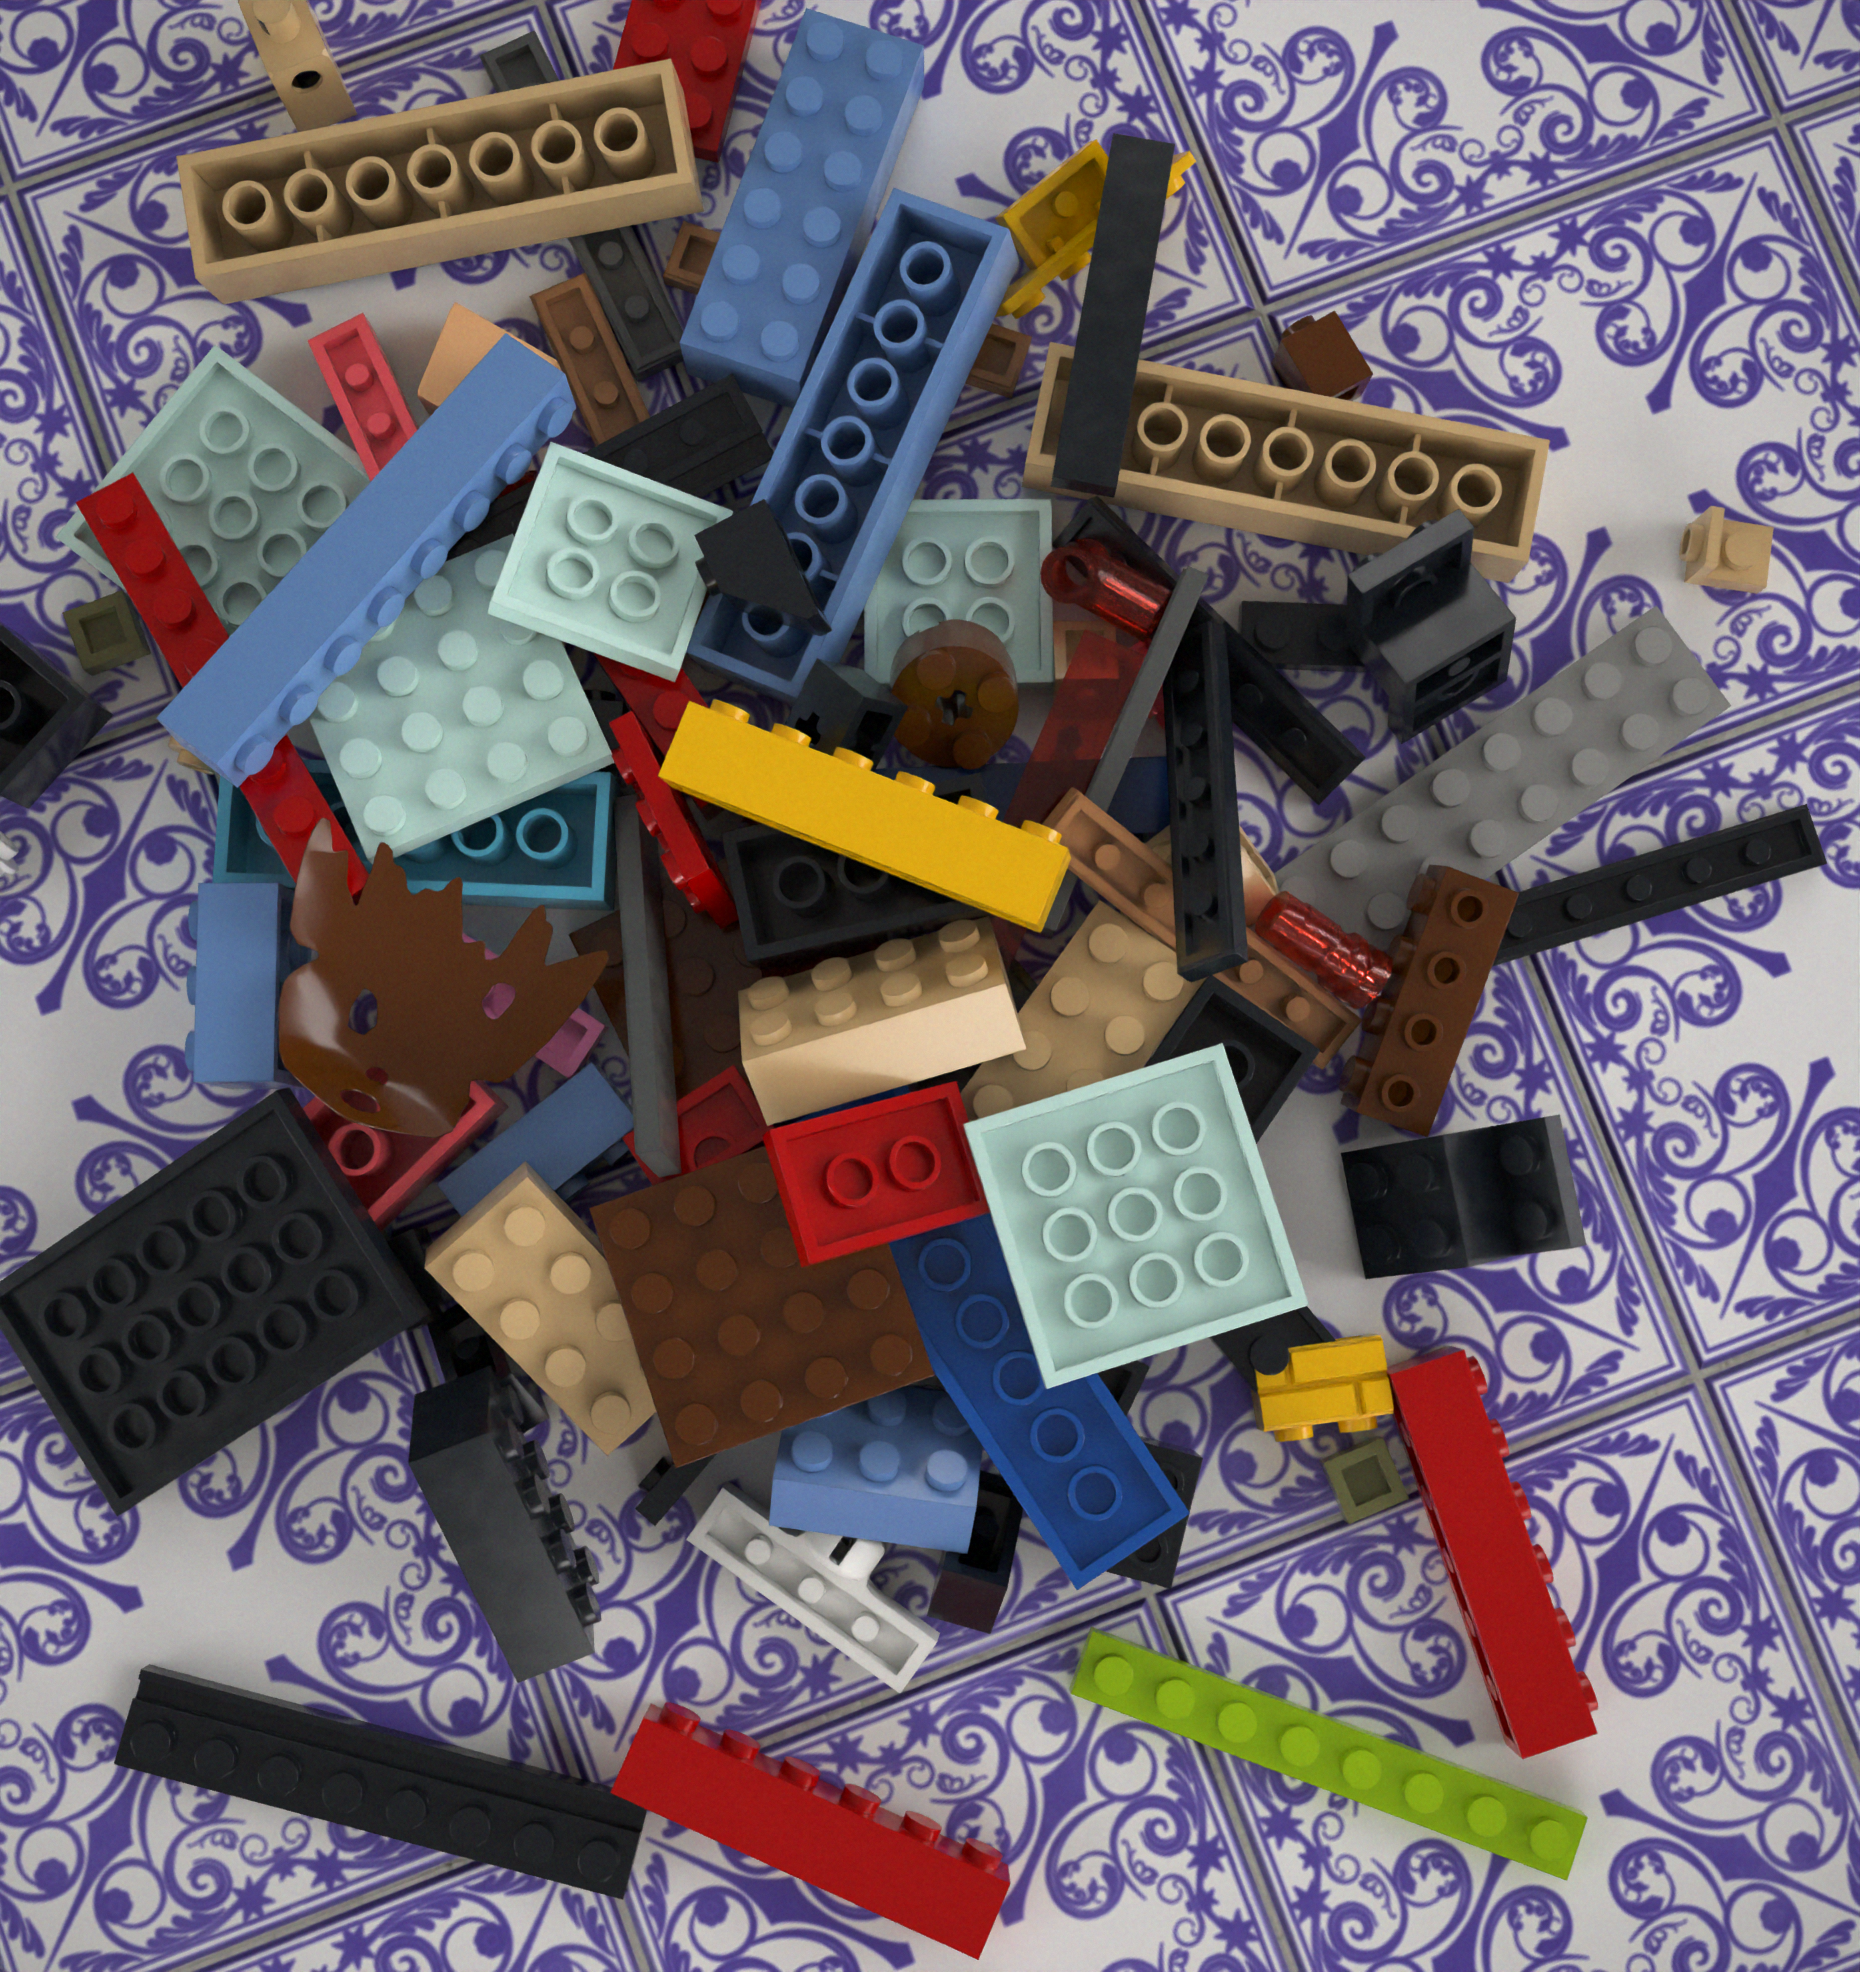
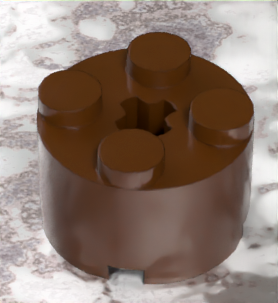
M951 619L941 621L939 625L928 628L920 633L918 630L909 636L899 647L891 665L889 691L905 703L908 708L894 733L896 740L919 759L936 766L962 767L971 770L985 765L990 757L998 752L1010 738L1016 726L1019 712L1015 668L1001 640L992 631L977 623ZM954 690L964 692V694H957L955 697H951Z

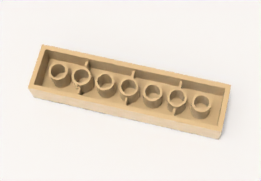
M671 59L176 156L195 279L222 304L704 212L684 91Z
M1054 342L1049 343L1022 482V487L1085 500L1098 496L1105 504L1368 556L1376 552L1384 554L1407 540L1409 535L1422 523L1432 519L1439 521L1460 509L1474 526L1471 563L1483 578L1509 583L1529 561L1550 440L1138 359L1114 498L1051 487L1075 347Z

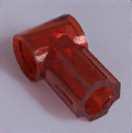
M1089 538L1076 539L1050 552L1044 559L1040 571L1041 583L1046 593L1055 601L1064 604L1075 603L1142 642L1150 638L1152 632L1160 623L1173 593L1172 590L1111 557L1101 543ZM1069 555L1078 557L1087 568L1088 578L1084 586L1075 584L1066 572V562Z

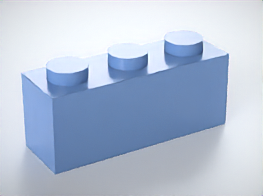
M591 1062L440 1181L437 1186L461 1217H463L526 1161L567 1204L590 1185V1182L585 1177L589 1171L603 1160H606L609 1166L612 1167L631 1153L622 1137L634 1130L632 1106L603 1069Z

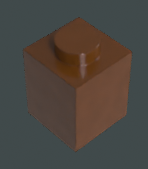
M1336 311L1327 314L1315 321L1312 315L1306 316L1283 331L1280 336L1282 340L1271 364L1286 388L1349 401L1362 396L1373 372Z

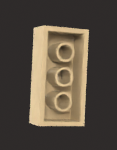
M1099 900L1018 1013L1026 1050L983 1062L960 1093L969 1122L1143 1068L1206 978L1191 983L1178 975L1177 956L1174 951Z
M989 916L973 921L967 919L953 921L937 932L910 940L903 938L893 939L883 943L876 950L846 959L840 957L830 958L820 962L813 969L783 978L778 976L766 977L755 982L750 988L738 991L742 1063L767 1126L1026 1050L1010 982Z
M526 1161L523 1162L426 1248L425 1269L608 1456L657 1411L600 1239Z

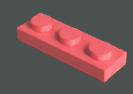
M361 313L308 340V343L370 481H372L419 427L372 325L365 315Z

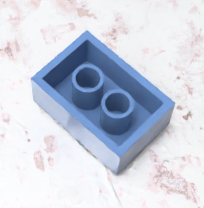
M198 883V901H192L188 914L190 935L193 940H197L196 966L189 968L186 983L188 1000L191 1005H195L194 1031L188 1033L185 1042V1061L187 1068L193 1071V1082L227 1089H283L290 1087V1089H307L284 1067L279 1052L278 1008L284 981L297 968L311 961L312 949L297 944L290 931L294 891L280 883Z
M909 1386L895 1389L789 1427L781 1432L773 1475L769 1526L968 1554L977 1506L983 1446L948 1392Z

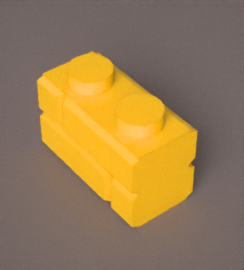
M1366 1334L1337 1338L1333 1342L1288 1348L1289 1362L1282 1372L1276 1375H1264L1254 1369L1258 1394L1254 1393L1251 1389L1257 1429L1263 1432L1273 1431L1275 1442H1285L1314 1437L1312 1425L1337 1422L1340 1433L1378 1428L1376 1416L1393 1414L1394 1410L1381 1335Z

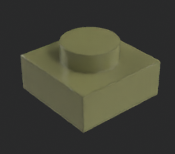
M122 590L63 612L82 668L91 676L151 654L132 600Z
M1379 1435L1319 1460L1344 1521L1348 1524L1409 1499L1383 1437Z

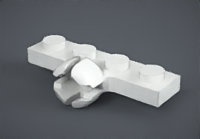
M727 1481L686 1540L898 1693H901L938 1642L940 1633L879 1590L870 1580L871 1572L884 1556L887 1542L853 1538L848 1542L843 1536L769 1526L770 1511Z

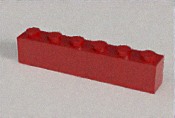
M1447 1346L1388 1366L1387 1376L1390 1382L1394 1406L1392 1416L1505 1744L1520 1758L1526 1759L1598 1734L1591 1715L1592 1711L1598 1710L1597 1698L1587 1675L1583 1671L1576 1672L1568 1648L1576 1645L1575 1635L1564 1610L1561 1607L1554 1609L1546 1584L1554 1581L1553 1572L1542 1547L1539 1544L1532 1546L1524 1521L1532 1517L1530 1506L1521 1485L1517 1481L1510 1483L1502 1458L1509 1456L1508 1443L1499 1422L1495 1418L1489 1420L1480 1395L1486 1394L1488 1389L1483 1371L1474 1356L1467 1358L1464 1349Z
M666 1702L663 1708H660L652 1703L650 1704L611 1789V1794L979 1960L1011 1884L1008 1865L1001 1862L1003 1856L998 1850L973 1838H967L963 1845L940 1834L942 1827L934 1820L920 1813L906 1811L904 1817H901L879 1807L881 1799L860 1786L845 1784L842 1790L819 1779L821 1772L817 1768L803 1760L786 1756L782 1763L759 1752L761 1745L743 1733L726 1729L723 1735H720L698 1725L701 1718L693 1711L681 1705Z

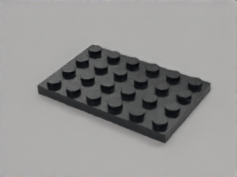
M290 1087L273 1092L0 1281V1329L116 1516L138 1505L431 1313Z

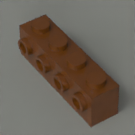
M1429 864L1426 874L1420 873L1416 877L1407 897L1406 907L1411 911L1404 933L1403 935L1397 934L1393 938L1385 956L1384 969L1389 971L1381 995H1374L1370 999L1362 1018L1361 1028L1362 1031L1366 1032L1359 1054L1358 1056L1352 1055L1343 1068L1339 1090L1344 1092L1340 1104L1357 1113L1425 1137L1429 1136L1519 892L1448 866Z

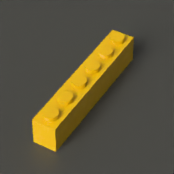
M713 699L710 708L691 701L688 702L658 774V777L671 788L1033 931L1042 932L1071 860L1068 847L1059 844L1062 838L1059 832L1029 820H1024L1021 829L995 820L999 812L996 808L968 796L962 795L958 804L946 801L933 795L936 788L935 785L906 772L898 771L895 780L870 771L873 766V762L870 759L853 751L836 747L833 756L809 747L812 740L809 736L791 727L774 723L771 732L750 725L747 723L750 714L729 703Z

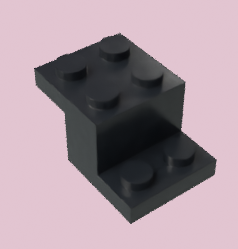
M1460 509L1439 521L1432 519L1422 523L1409 535L1407 540L1384 554L1376 552L1365 557L1356 565L1352 573L1347 575L1346 641L1389 695L1388 727L1401 744L1507 681L1516 617L1472 565L1471 553L1474 526Z
M1560 1114L1341 1153L1365 1279L1466 1268L1516 1255L1565 1250L1586 1245Z

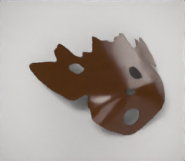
M321 818L312 830L303 854L295 886L290 919V931L297 944L317 951L319 957L293 971L286 978L282 987L278 1008L279 1052L284 1067L335 1113L353 1123L380 1130L430 1138L450 1133L456 1127L462 1111L469 1102L471 1081L485 1080L500 1083L510 1078L542 1049L586 998L609 960L608 952L600 950L547 966L544 962L552 938L553 927L551 923L546 921L545 905L541 904L525 920L504 952L497 958L486 959L485 941L466 943L462 938V879L456 877L440 891L425 888L419 893L412 895L407 887L404 869L393 862V851L384 842H380L377 847L371 873L363 888L360 900L355 905L347 885L348 851H333L330 821L326 818ZM498 983H505L514 987L516 992L512 1004L499 1018L492 1019L488 1017L482 1007V1001L491 988ZM367 989L373 993L377 1000V1023L367 1033L359 1034L349 1028V1014L353 1003L362 990ZM372 1067L381 1068L388 1074V1081L386 1084H381L368 1078L365 1073ZM352 1090L363 1093L375 1100L381 1110L376 1113L357 1110L342 1100L340 1092Z

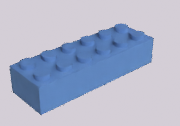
M806 8L680 340V347L688 375L715 383L733 373L743 393L794 409L848 290L851 278L856 272L924 87V45Z

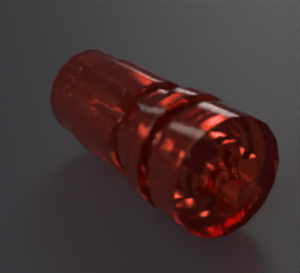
M1286 890L1276 894L1266 904L1255 925L1257 934L1272 943L1274 949L1301 968L1316 974L1317 982L1320 986L1330 993L1333 992L1334 996L1353 1009H1359L1369 1004L1381 992L1390 977L1393 967L1392 957L1375 945L1369 944L1368 940L1358 933H1345L1336 922L1309 903H1303Z

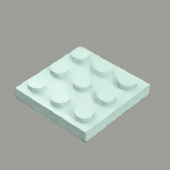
M550 442L491 597L487 614L675 682L707 591V587L695 564V561L704 557L694 535L732 516L733 511Z
M1052 499L912 500L864 607V671L883 687L890 689L891 665L902 643L918 630L920 633L928 628L939 625L941 621L959 619L984 626L998 636L1013 662L1017 689H1052L1054 684Z

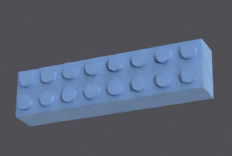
M893 188L750 504L751 506L765 499L780 519L832 631L823 636L814 635L738 611L722 593L714 597L710 594L692 632L686 654L702 669L793 707L817 658L840 663L1020 262L1008 228Z

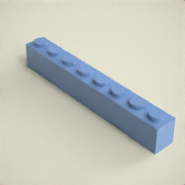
M505 333L158 715L157 720L173 738L237 788L249 775H254L261 771L270 761L277 743L293 725L301 724L313 713L318 703V697L337 676L346 674L355 666L361 656L362 648L381 627H386L397 619L403 610L407 597L423 579L433 577L442 568L448 551L464 533L476 529L483 522L488 514L490 504L508 484L516 483L524 476L530 466L532 457L550 437H557L565 430L571 420L573 411L576 409L565 373Z

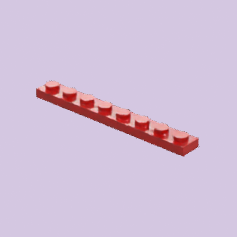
M131 473L77 501L76 504L179 683L184 688L230 636L134 473ZM286 733L274 747L273 755L267 765L258 773L249 775L239 787L295 884L312 830L321 818L329 820L333 851H348L347 885L353 902L356 904L360 900L363 888L370 874Z

